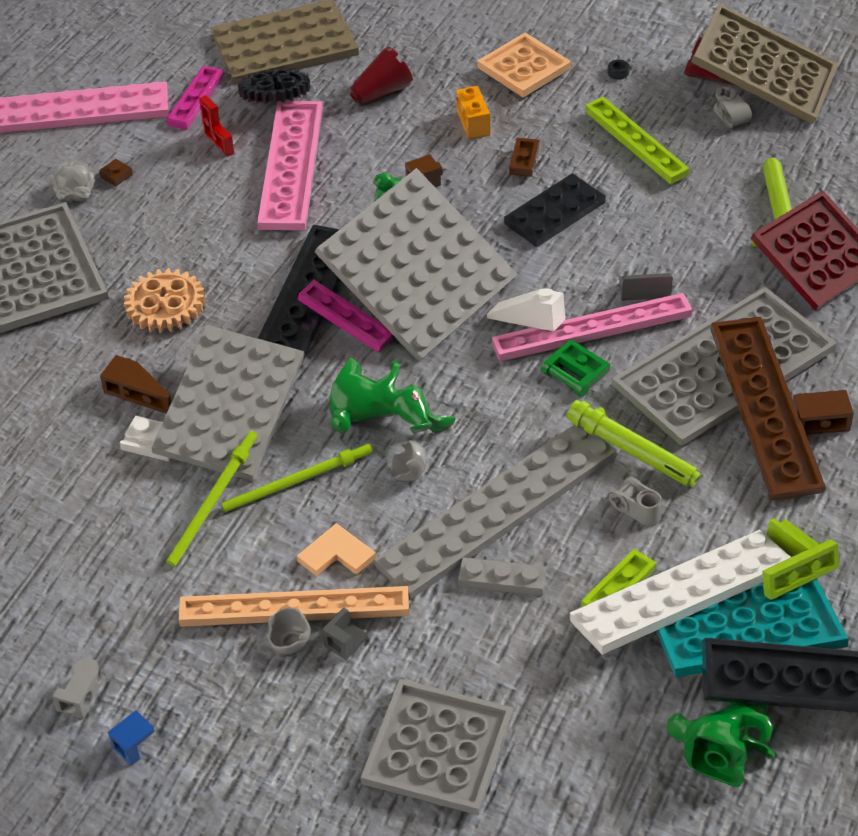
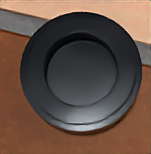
M613 60L608 64L607 73L613 79H624L629 76L630 65L625 60Z

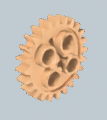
M167 268L165 273L157 269L155 275L147 272V278L139 276V283L132 282V288L126 289L127 295H124V306L128 319H132L133 325L139 324L140 329L148 326L149 332H152L155 328L159 329V333H162L164 328H168L172 332L174 326L181 330L182 323L191 325L190 318L198 319V313L203 312L202 306L205 305L204 288H202L201 282L196 281V276L189 277V272L181 275L180 269H177L174 273H171L170 268Z

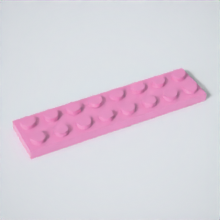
M167 82L0 97V133L169 116Z
M322 101L277 102L257 222L258 230H306L323 112Z

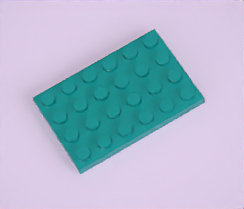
M817 578L772 600L764 595L763 583L656 630L675 678L703 673L702 641L704 638L829 649L846 648L849 643V638Z

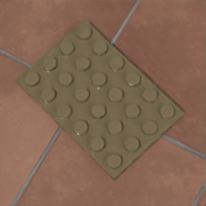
M323 0L314 4L284 9L275 13L262 14L257 17L211 27L212 36L233 84L239 83V80H242V77H248V74L262 73L263 70L271 71L272 69L280 70L282 68L296 70L359 55V47L334 0Z
M720 3L691 61L700 68L710 71L720 78L755 94L761 99L811 124L817 119L838 63Z

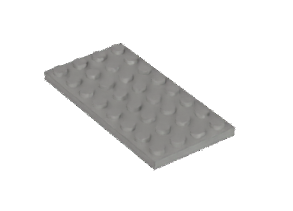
M764 287L612 378V386L682 447L739 411L710 330L712 323L762 317L786 381L835 351L837 343L773 292Z

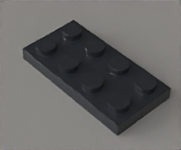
M571 173L504 216V224L534 246L539 247L603 205L606 196Z

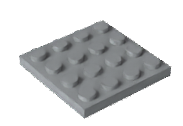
M399 679L362 772L361 784L479 815L514 714V707Z

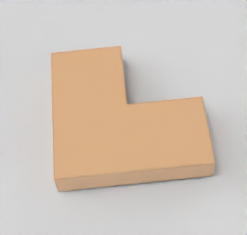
M336 523L297 555V562L315 576H318L337 560L357 575L374 561L376 552Z

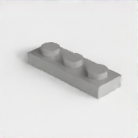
M463 557L458 586L543 596L546 566Z

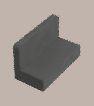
M672 273L619 276L621 300L658 299L671 296Z

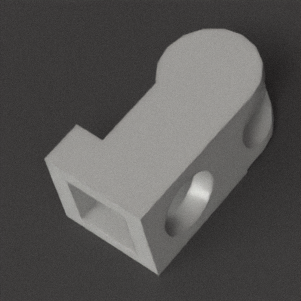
M83 658L77 661L73 667L74 674L66 688L57 687L52 697L58 712L84 719L102 684L98 663L92 658Z

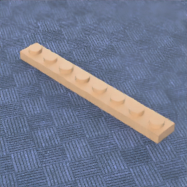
M408 586L180 597L179 624L180 627L268 623L269 618L278 610L288 607L299 609L307 621L332 620L342 608L349 610L350 619L409 616Z

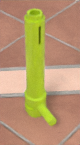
M768 158L763 164V172L775 220L790 211L792 207L781 162L776 158ZM751 240L752 247H757V245Z
M575 400L567 412L566 418L571 420L570 423L577 428L583 427L584 431L591 436L597 435L686 487H694L701 476V473L697 471L698 468L608 418L602 407L593 409L591 404L586 401L580 402Z

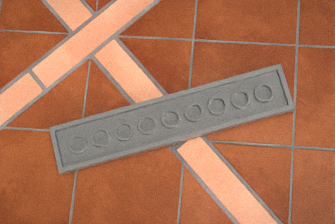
M573 425L375 558V567L396 587L408 586L409 600H411L459 567L463 557L472 558L617 457V450L597 435L591 436L586 433L583 427L577 428Z

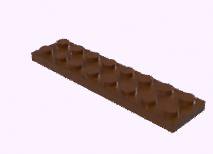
M762 317L712 323L710 330L771 500L824 493L825 483Z

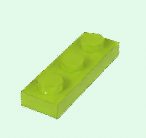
M829 539L763 570L764 595L772 600L840 568L838 543Z
M634 548L581 600V607L647 579L656 570L657 562Z

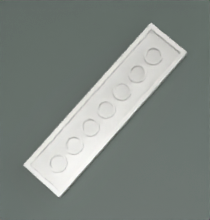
M758 530L570 612V622L603 655L763 583V570L791 558V556L761 530Z

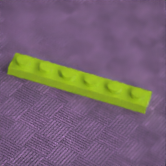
M605 97L585 105V112L670 185L689 176V167Z

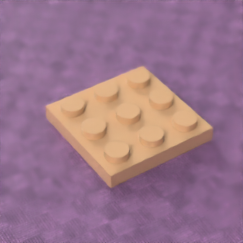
M523 33L477 61V68L524 98L571 69V61L529 34Z

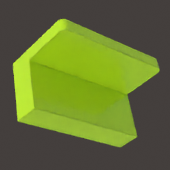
M775 518L769 520L766 536L791 557L819 544L786 519L782 522Z

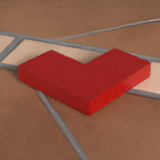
M207 95L200 97L199 104L204 134L227 157L235 154L232 135L220 124L218 106Z

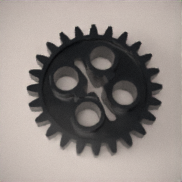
M284 68L280 70L272 69L271 71L263 70L262 73L255 72V74H248V77H242V80H239V83H237L238 94L243 100L248 99V102L255 101V103L261 102L264 104L272 102L276 104L277 101H281L284 103L285 100L293 101V98H301V95H306V92L310 91V78L308 75H305V72L300 73L299 70L293 72L292 69L286 70Z

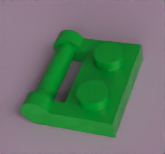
M570 339L543 362L540 370L547 376H554L574 389L575 394L583 397L587 394L590 387L610 371V363ZM561 364L583 379L579 381L557 366Z

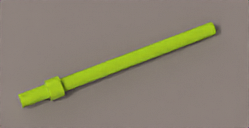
M249 431L240 446H236L231 453V460L166 560L169 565L176 567L240 464L246 462L250 455L249 450L258 438L254 431Z
M368 443L351 451L346 449L339 452L336 457L221 503V507L224 513L337 467H347L354 464L355 460L372 454V448Z

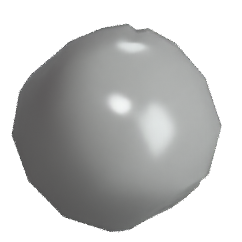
M410 440L401 445L405 451L395 454L393 457L391 475L394 480L415 481L426 468V451L420 443Z
M288 607L278 610L268 620L269 634H266L269 645L277 653L290 655L300 652L310 639V625L299 609Z

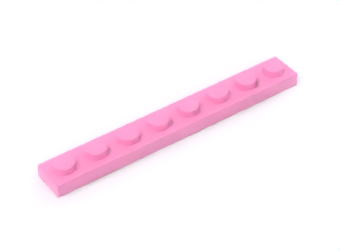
M684 293L564 320L555 331L533 327L492 337V345L499 361H505L560 348L570 339L576 343H582L692 317V308Z

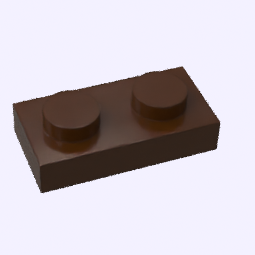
M517 137L509 166V175L533 176L540 140Z

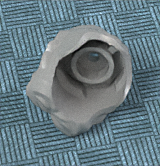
M72 161L60 166L52 179L53 190L56 193L57 199L67 203L86 201L91 195V189L95 182L94 173L91 169L79 161Z

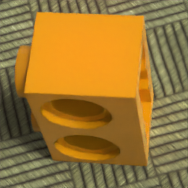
M466 87L456 90L457 113L468 139L490 135V112L479 87Z

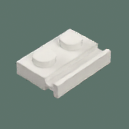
M135 416L125 433L124 440L120 441L121 450L169 462L171 458L152 453V445L163 422Z

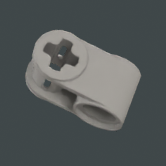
M721 86L716 90L717 102L714 105V112L721 118L727 128L751 121L752 112L749 105L743 101L734 88Z
M626 478L623 486L618 491H613L609 494V501L615 509L627 514L640 524L653 526L661 520V495L640 483L636 478Z

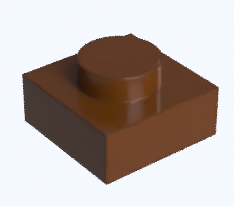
M114 159L99 170L100 177L115 187L133 175L132 168L118 159Z

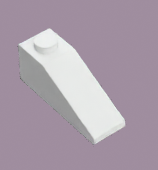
M547 288L538 289L499 302L487 313V318L555 331L565 320L564 294Z

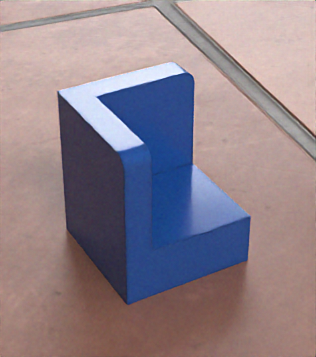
M135 710L108 731L112 748L132 766L140 760L137 746L152 735L155 730L153 725Z

